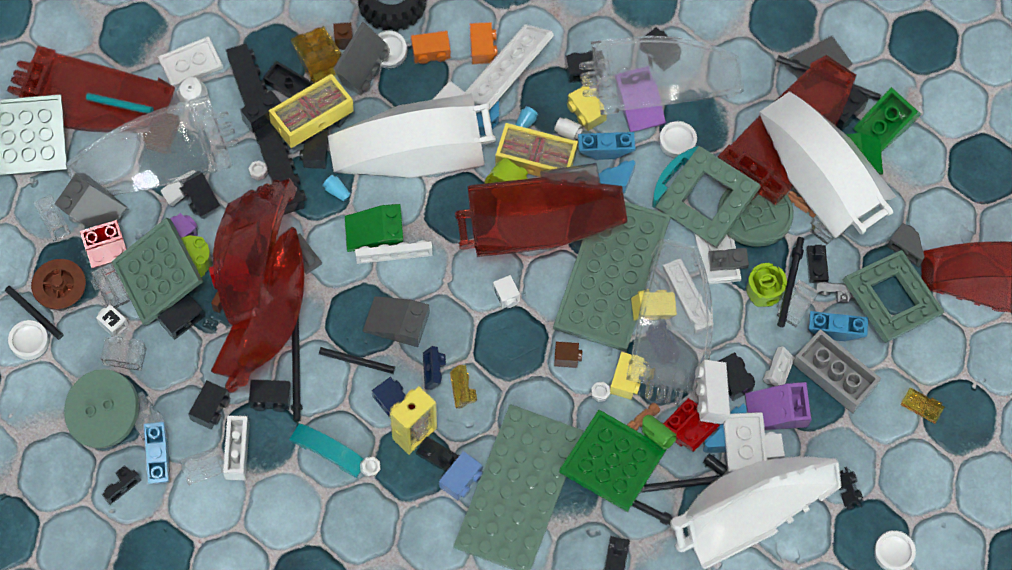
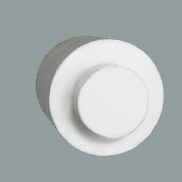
M559 118L554 129L559 136L574 141L578 140V134H583L582 125L567 118Z

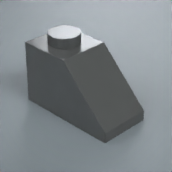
M902 223L890 239L887 247L894 252L902 250L909 261L919 268L925 258L919 233L912 226Z

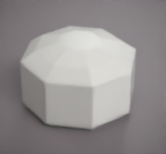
M259 160L252 162L249 167L251 178L255 180L264 179L268 173L266 164Z
M596 382L591 388L592 398L597 402L606 401L610 396V387L605 382Z
M375 457L364 458L360 463V471L365 476L376 475L380 470V461Z

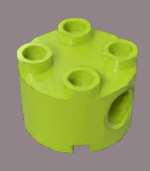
M503 158L487 175L485 185L487 188L490 186L492 189L490 193L497 199L506 203L510 201L513 203L528 185V172L525 168L518 167L508 158Z
M189 235L182 237L181 240L198 273L203 277L206 275L205 273L209 267L212 266V257L208 244L200 236Z
M761 263L755 266L749 275L746 285L747 295L753 304L757 307H769L781 301L787 285L786 275L780 267L777 268L771 263Z

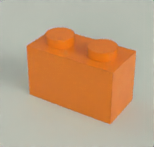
M492 22L470 23L472 64H489L494 60V56H497V45H493V40H496V29H492Z
M447 31L411 35L414 63L425 64L429 61L451 59Z

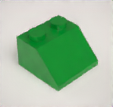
M863 133L846 134L878 174L883 175L880 139Z

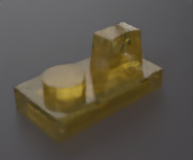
M458 365L450 371L455 408L462 409L467 404L476 402L477 395L475 389L468 387L469 374L467 373L466 365Z
M911 387L901 403L905 408L936 424L945 408L942 406V402L937 401L933 397L930 399Z

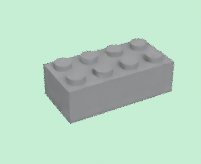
M821 329L796 355L793 362L795 367L852 413L876 389L881 380L877 374Z

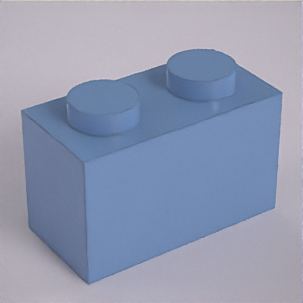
M463 451L440 479L439 487L457 501L461 497L465 498L471 490V484L478 482L483 475L482 464Z

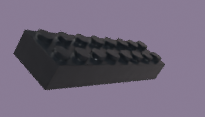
M275 61L263 77L266 85L288 98L315 84L278 61ZM350 114L333 124L340 128Z

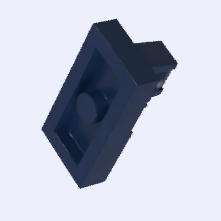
M431 346L423 352L424 386L428 390H432L441 384L442 374L440 373V367L446 365L445 354L438 352V347Z

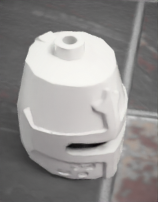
M191 76L185 79L177 90V96L181 105L190 113L200 111L206 107L209 100L208 91L203 82L196 77Z

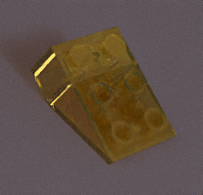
M324 26L290 39L310 81L315 83L330 74L336 75L333 68L342 54Z

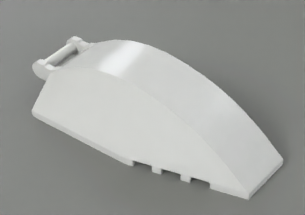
M788 92L759 112L765 128L771 136L773 146L780 156L781 164L784 165L788 174L787 177L790 183L835 239L852 224L860 234H864L866 229L886 215L890 216L893 214L892 208L886 201L896 197L894 192L854 142L813 107L793 93ZM880 206V211L862 223L859 221L860 218Z
M472 93L399 105L328 136L334 173L416 178L484 166L482 144L496 141V137L492 132L489 115L490 104L475 106ZM479 112L482 113L486 137L481 138L476 113Z
M786 457L752 464L719 478L698 495L685 514L671 520V526L675 530L677 539L675 543L676 550L685 552L693 548L702 568L707 569L776 534L778 526L786 521L790 524L794 521L792 517L803 510L806 513L810 510L808 505L817 499L820 502L841 488L838 461L834 458ZM687 526L689 536L684 538L683 528Z

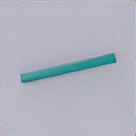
M91 93L86 95V100L147 114H153L154 108Z

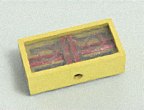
M330 74L270 109V122L290 148H293L354 112L353 99L336 78Z
M505 123L495 155V165L503 158H508L518 167L525 168L528 174L541 177V171L573 166L578 141Z
M420 386L415 390L411 389L405 395V399L401 403H396L390 410L392 439L408 455L423 442L426 436L429 437L437 429L436 402Z

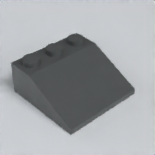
M362 22L333 69L344 87L362 96L364 92L368 91L373 76H377L379 73V66L382 61L388 58L390 49L387 43L366 23Z

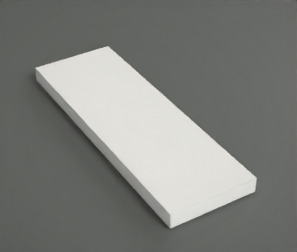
M525 24L464 94L472 93L475 106L490 104L491 108L553 38V32Z

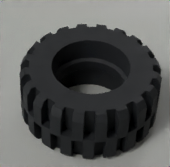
M358 0V7L361 16L364 17L368 24L372 23V27L376 29L380 27L382 31H388L389 29L397 32L401 28L403 30L408 29V25L411 24L413 26L417 23V19H421L423 11L426 9L427 0H404L392 5L384 4L379 0Z

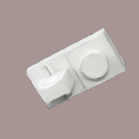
M784 346L777 348L771 368L765 372L763 381L766 384L779 386L786 383L795 357Z

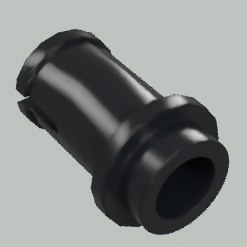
M709 453L703 461L706 468L708 466L721 477L727 471V466L715 458V454L711 455Z

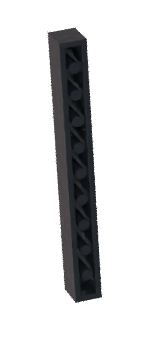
M247 43L225 49L244 106L264 95V91L267 90L264 80L259 79L258 75H261L258 64L254 65L255 55L253 49H249ZM270 122L254 132L266 164L281 211L285 215L304 209L306 196L303 190H299L300 179L298 174L293 173L292 169H295L292 158L288 159L286 154L289 153L287 143L282 142V136Z

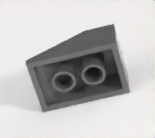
M75 173L54 203L66 214L89 228L114 220L119 221L128 208L85 173Z
M375 296L363 332L419 347L430 314L429 304L411 299Z

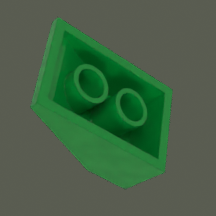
M891 87L853 129L857 133H863L880 139L882 152L920 117L921 113Z
M401 204L380 205L344 216L347 252H353L355 249L364 246L373 248L383 244L392 246L403 242Z

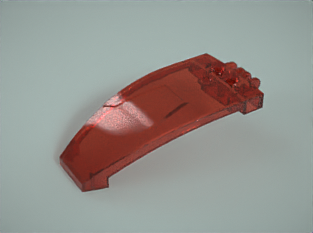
M39 45L30 63L21 60L17 61L16 65L28 71L14 70V76L10 81L22 87L8 86L7 88L9 93L15 94L19 98L62 95L64 127L92 132L127 131L162 124L165 122L175 93V87L161 78H158V81L59 54L56 53V50ZM91 93L154 108L153 114H147L86 100V95Z
M825 55L812 62L810 69L776 100L791 92L836 126L846 106L857 75L828 55ZM761 116L754 120L731 145L729 144L718 155L719 159L760 184L761 187L753 199L759 194L777 205L793 188Z
M291 179L283 181L274 180L272 184L266 183L263 186H259L255 191L251 189L241 197L228 203L214 241L213 270L219 298L226 318L231 325L264 313L273 300L268 289L275 244L286 205L294 199L297 187Z

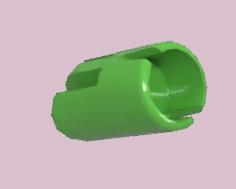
M646 415L643 418L642 433L663 449H668L674 444L676 434L652 415Z

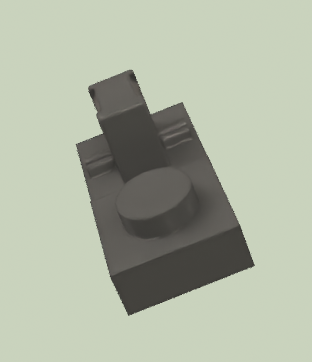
M301 234L284 243L286 249L306 275L322 265L321 260Z
M747 248L708 251L710 271L745 269L749 267Z

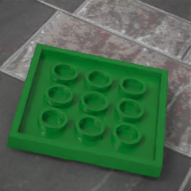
M598 410L561 466L559 473L628 512L667 449L661 448L647 436L605 412Z

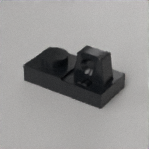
M826 245L806 246L809 283H814V281L828 282Z
M427 436L416 451V455L445 472L448 471L459 457L456 453Z
M123 466L116 472L120 481L107 486L102 494L109 505L113 504L141 481L139 474L135 470L131 471L126 466Z
M610 536L604 570H625L630 543L629 539Z

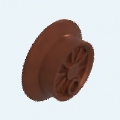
M54 259L44 263L36 270L31 282V289L35 299L42 306L50 309H64L72 306L81 298L86 287V279L82 269L76 263L66 259Z

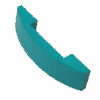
M699 146L681 153L663 170L655 187L652 201L653 208H656V205L666 193L668 187L665 185L682 165H686Z
M299 423L289 438V441L305 450L309 449L355 478L361 472L360 463L364 458L318 430Z

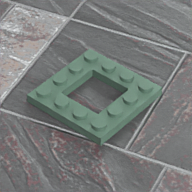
M699 146L658 202L656 208L665 214L671 215L672 219L717 248L761 186ZM704 173L732 190V193L712 221L683 203Z
M902 250L857 270L842 279L885 343L944 313V310ZM896 276L915 306L892 317L872 286Z

